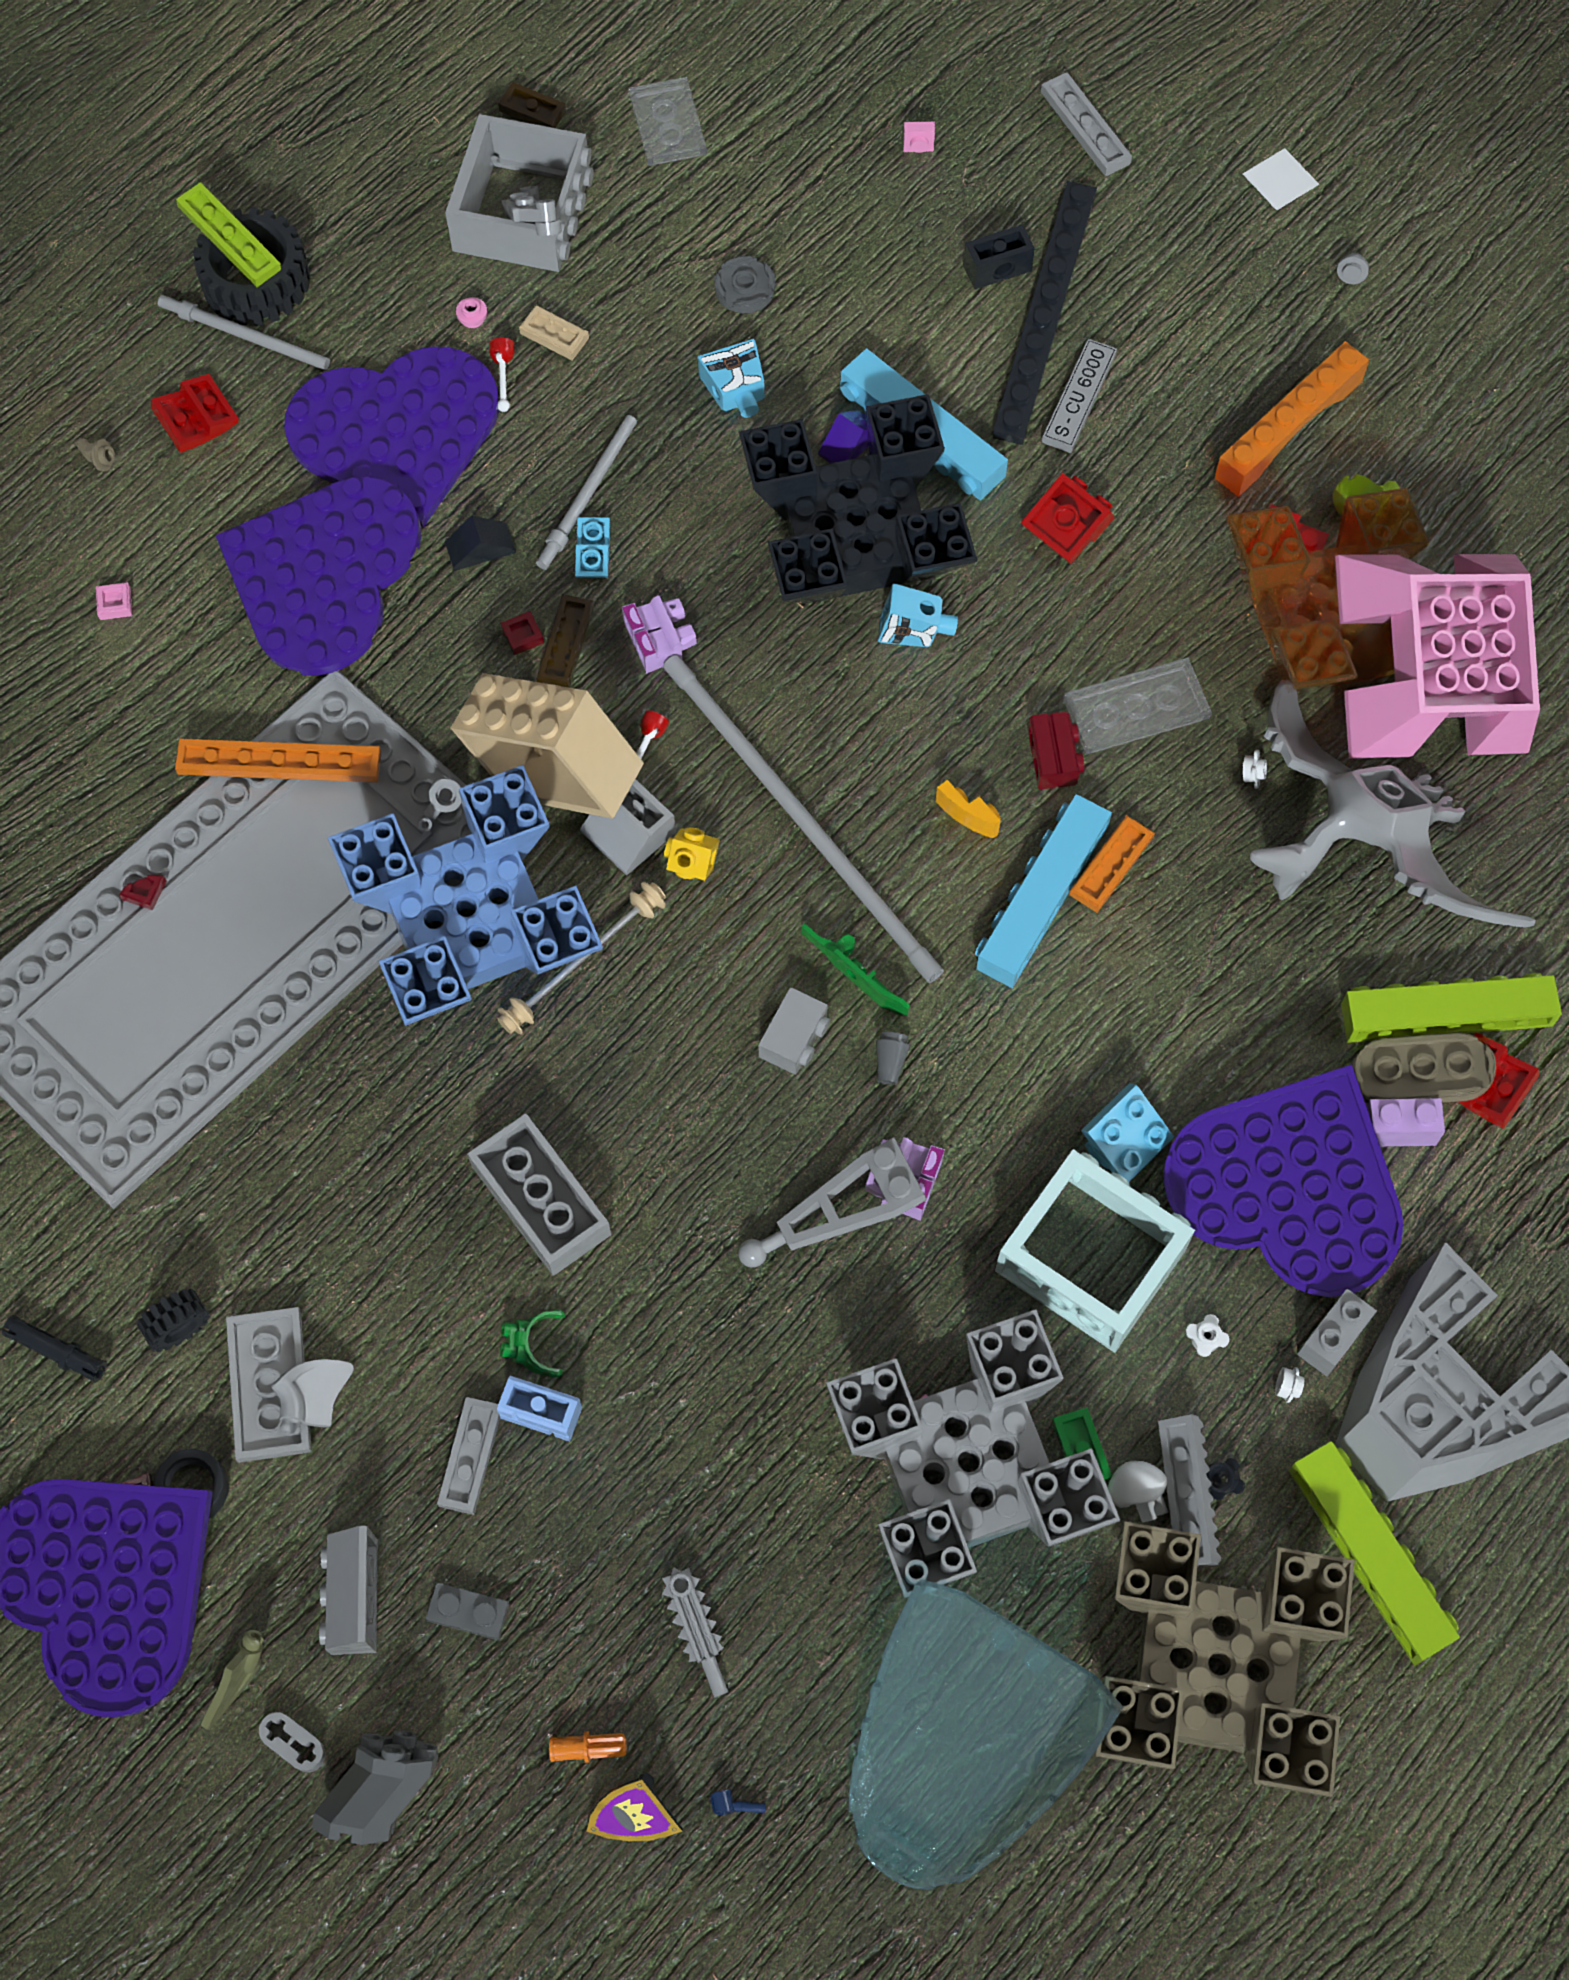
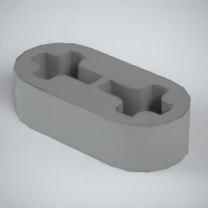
M274 1712L268 1714L262 1720L259 1726L260 1739L293 1767L302 1772H313L322 1766L326 1756L324 1745L293 1719L281 1712ZM284 1721L283 1730L291 1736L290 1740L286 1743L281 1738L275 1737L271 1741L272 1731L269 1729L272 1723L280 1725ZM297 1742L306 1748H309L312 1744L315 1745L312 1752L316 1755V1758L313 1762L305 1760L302 1764L299 1762L302 1755L293 1748Z

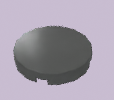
M737 256L727 260L721 265V269L718 273L716 272L714 277L715 295L720 304L728 310L737 313H753L761 310L772 301L775 294V274L768 264L757 261L755 257Z

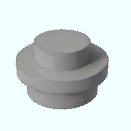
M1358 253L1346 255L1339 261L1337 267L1339 278L1348 284L1361 283L1366 279L1369 272L1368 262Z

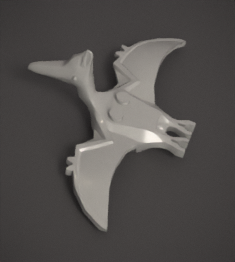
M1286 674L1271 695L1267 715L1269 727L1264 737L1273 743L1271 746L1272 751L1282 754L1289 768L1323 781L1328 790L1329 811L1327 817L1299 843L1255 849L1250 852V860L1256 866L1273 873V885L1278 892L1279 899L1284 900L1288 898L1305 879L1311 876L1334 841L1341 838H1350L1379 846L1391 853L1395 870L1394 878L1409 887L1407 892L1420 897L1424 905L1432 903L1455 914L1494 924L1524 928L1534 926L1536 920L1531 917L1496 910L1481 904L1463 893L1451 883L1434 857L1428 834L1429 826L1435 821L1460 822L1466 811L1463 808L1456 809L1450 807L1453 800L1451 796H1443L1437 803H1432L1431 801H1437L1440 798L1443 788L1440 786H1429L1428 784L1432 778L1429 774L1421 775L1417 780H1410L1397 767L1392 765L1355 770L1348 768L1322 750L1311 736L1303 720L1298 703L1296 678L1294 674Z

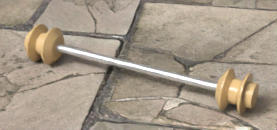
M642 882L641 887L643 891L640 894L633 891L630 892V902L633 909L599 938L601 944L605 943L637 913L652 919L654 918L653 908L657 906L664 909L665 903L663 900L666 896L660 887L653 882L650 885ZM591 954L571 962L526 1003L521 999L511 997L509 999L511 1007L508 1010L501 1007L498 1008L501 1016L497 1019L502 1027L510 1034L515 1031L521 1035L523 1033L521 1025L524 1022L534 1024V1015L530 1008Z

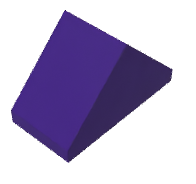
M859 410L839 413L818 451V455L829 463L857 458L869 446L866 415Z

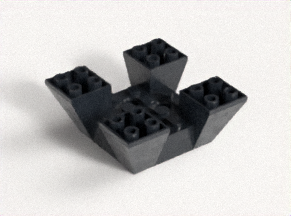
M929 394L866 406L870 456L815 466L803 419L739 431L753 490L786 521L790 537L768 541L783 602L812 603L890 587L893 584L900 585L930 579L977 562L976 552L961 503L921 511L915 489L945 450Z

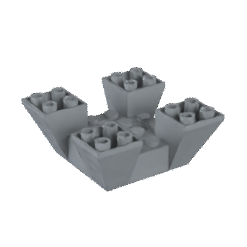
M1037 1310L967 1333L966 1338L973 1381L919 1400H912L897 1358L826 1382L851 1454L885 1460L905 1515L878 1524L904 1599L977 1573L968 1549L975 1545L1028 1527L1050 1547L1120 1521L1092 1448L1049 1463L1028 1406L1064 1378ZM949 1424H958L963 1428L964 1434L960 1437H952L947 1434L945 1427ZM997 1446H1005L1011 1451L1012 1457L1006 1460L999 1459L994 1455L993 1449ZM963 1458H970L976 1462L978 1468L973 1472H965L959 1467L958 1461ZM929 1470H935L942 1475L943 1481L935 1485L929 1484L925 1481L923 1474ZM979 1492L984 1493L990 1498L991 1504L987 1507H978L973 1503L971 1496Z

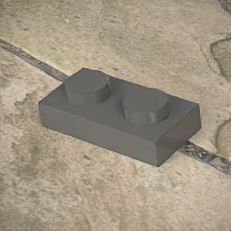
M436 1583L426 1621L499 1641L510 1603L490 1596Z

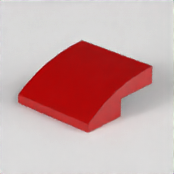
M210 374L182 381L180 383V391L151 399L152 411L180 453L198 447L220 436L239 421V418Z
M1476 1032L1474 1036L1478 1038V1041L1484 1045L1486 1043L1494 1053L1496 1060L1494 1081L1490 1088L1481 1096L1468 1101H1458V1103L1492 1124L1504 1129L1539 1077V1069L1509 1055L1506 1046Z

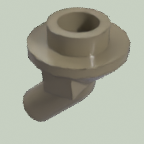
M81 438L77 441V447L84 458L92 462L96 469L108 471L115 460V453L109 442L105 439H98L90 444L86 438Z

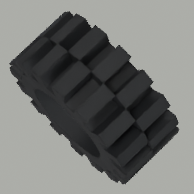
M183 1289L179 1294L177 1292L171 1293L169 1298L163 1297L160 1299V1303L151 1305L149 1307L150 1311H144L141 1315L142 1318L138 1319L137 1326L152 1351L161 1352L163 1349L165 1351L171 1349L173 1345L178 1346L182 1344L184 1339L189 1340L192 1338L193 1333H198L202 1330L201 1326H205L208 1323L207 1320L210 1319V1315L193 1289L188 1291Z

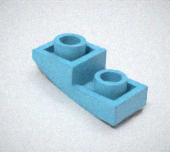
M577 517L575 577L608 578L610 518Z

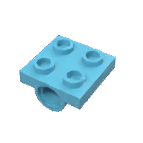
M1131 1083L1081 1130L1088 1139V1142L1085 1144L1088 1153L1101 1166L1121 1175L1128 1182L1174 1138L1139 1087Z

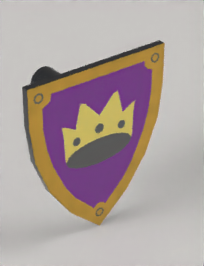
M643 1773L639 1778L611 1789L597 1802L590 1814L586 1832L622 1841H650L682 1832L683 1828L652 1790L653 1776Z

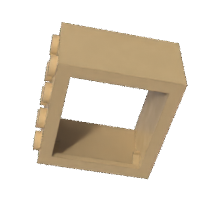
M482 673L451 726V730L491 776L524 765L541 805L610 819L615 817L644 764L587 690Z

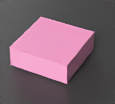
M128 582L96 586L97 615L100 620L132 616L131 587Z

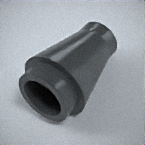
M881 1032L880 1039L876 1040L877 1082L888 1085L898 1084L899 1075L910 1045L907 1044V1035L896 1032Z

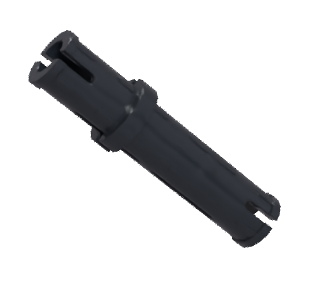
M16 1315L9 1317L3 1326L9 1329V1331L6 1329L2 1330L4 1337L14 1340L53 1360L64 1371L72 1370L94 1383L98 1382L106 1371L104 1369L107 1367V1362L81 1350L79 1344L75 1342L67 1343L27 1323Z

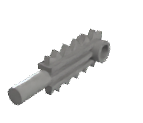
M673 1567L671 1576L662 1578L666 1585L662 1595L673 1598L667 1607L669 1610L678 1612L672 1623L683 1627L678 1638L689 1641L683 1652L689 1654V1662L696 1661L697 1663H702L714 1698L728 1693L715 1657L719 1651L724 1649L719 1643L722 1636L711 1633L716 1621L705 1618L711 1607L700 1604L706 1594L695 1590L700 1579L691 1576L690 1568L680 1571Z

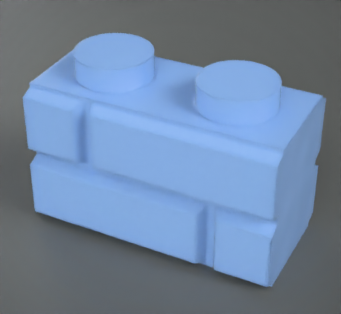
M509 1376L498 1404L497 1412L503 1420L548 1435L554 1433L555 1437L570 1442L582 1410V1405L577 1397Z

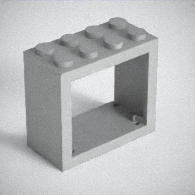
M479 114L445 212L452 251L559 272L562 261H567L569 257L570 236H575L577 232L578 211H583L585 207L586 186L591 187L594 170L589 167L592 152L591 148H587L586 134ZM493 167L564 179L565 181L556 206V215L560 219L562 232L556 235L538 236L535 224L513 222L509 219L478 214Z

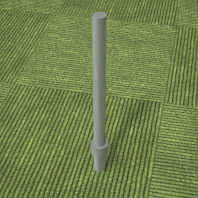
M161 295L158 299L159 307L177 313L181 319L189 322L198 321L323 370H327L329 367L330 359L199 309L197 304L184 300L181 302L165 295Z
M627 415L561 523L547 537L545 541L547 545L536 562L537 566L541 569L547 570L557 552H562L569 540L567 536L575 525L577 517L583 512L637 424V420L633 416Z

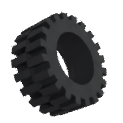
M249 207V214H242L241 208L232 210L234 217L280 262L281 271L259 287H256L254 284L242 285L231 283L226 280V277L234 264L207 236L199 234L196 240L199 248L194 247L193 256L195 261L193 262L207 303L210 302L211 308L216 314L221 311L223 318L230 321L235 316L238 324L246 326L248 319H253L254 325L259 326L263 325V318L270 317L272 323L280 320L278 313L283 311L287 316L292 313V303L300 305L304 300L302 292L307 293L309 289L308 279H310V271L301 238L293 224L289 226L287 218L280 215L276 220L274 211L266 209L264 215H260L256 207Z

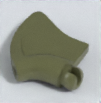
M248 1630L244 1633L242 1639L239 1640L236 1655L226 1665L218 1690L201 1723V1726L205 1729L210 1730L259 1670L261 1666L260 1656L263 1650L262 1643L264 1641L263 1635L259 1631Z

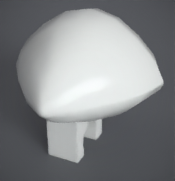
M1144 1461L1125 1462L1117 1468L1108 1485L1114 1505L1124 1508L1136 1504L1142 1522L1154 1520L1157 1516L1168 1513L1162 1496L1167 1486V1477L1160 1469Z

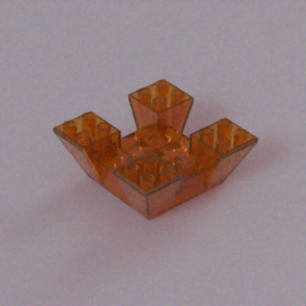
M1407 488L1347 497L1336 548L1307 552L1289 506L1229 514L1226 520L1244 584L1288 693L1395 675L1391 623L1340 624L1335 556L1400 555L1410 560L1426 548L1430 542Z

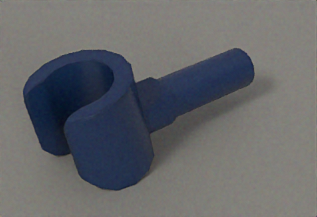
M731 1790L714 1792L710 1796L712 1810L717 1815L722 1816L740 1811L765 1813L766 1803L733 1802Z

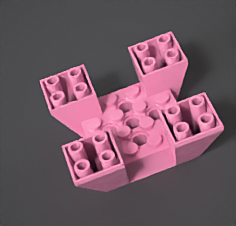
M1515 554L1454 555L1455 574H1439L1400 555L1335 556L1340 624L1391 623L1395 682L1344 691L1349 759L1411 757L1445 718L1465 717L1467 755L1529 753L1540 712L1531 576Z

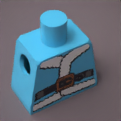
M754 339L698 356L700 379L721 410L728 411L738 408L741 416L744 418L752 417L759 411L757 401L764 398V378Z
M893 584L880 615L877 642L929 647L936 633L955 635L958 616L941 613L943 600L940 596Z

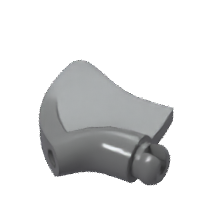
M313 1360L299 1364L282 1374L271 1385V1388L280 1398L281 1409L279 1419L282 1421L280 1425L282 1433L297 1435L301 1430L300 1424L330 1427L334 1402L340 1390L350 1378L354 1370L353 1365L340 1360Z

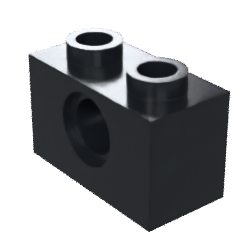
M1022 224L965 242L963 267L974 289L982 288L1031 272L1035 248Z

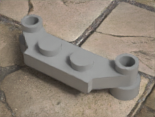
M538 186L520 188V193L510 194V199L502 200L504 214L513 222H535L536 234L538 236H550L562 232L560 219L556 215L555 200H540Z

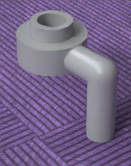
M440 778L431 785L429 790L431 804L419 817L418 826L420 830L429 831L432 823L441 812H452L461 805L462 801L459 794L461 786L457 781L451 778ZM444 788L450 789L453 793L451 799L447 801L442 800L439 796L440 791Z

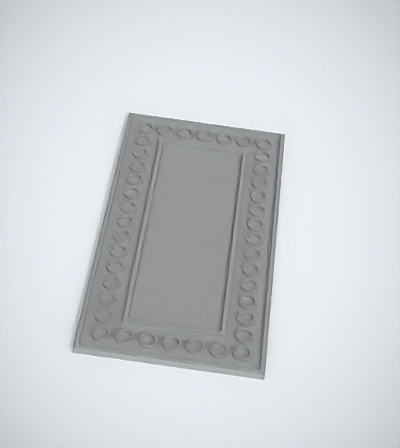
M339 671L327 674L251 741L380 746L381 761L378 783L210 776L0 960V1096L113 1210L380 965V960L388 958L403 944L390 913L353 901L329 844L328 837L394 813L411 856L470 835L462 803L452 812H441L432 823L429 831L419 829V817L431 804L429 790L436 780L451 778L457 781L461 788L467 785ZM448 788L442 789L439 793L440 798L445 801L451 799L453 795L452 791ZM147 875H161L167 880L153 910L123 901L119 896L127 884L146 878ZM451 879L446 884L455 887L460 885L462 881Z

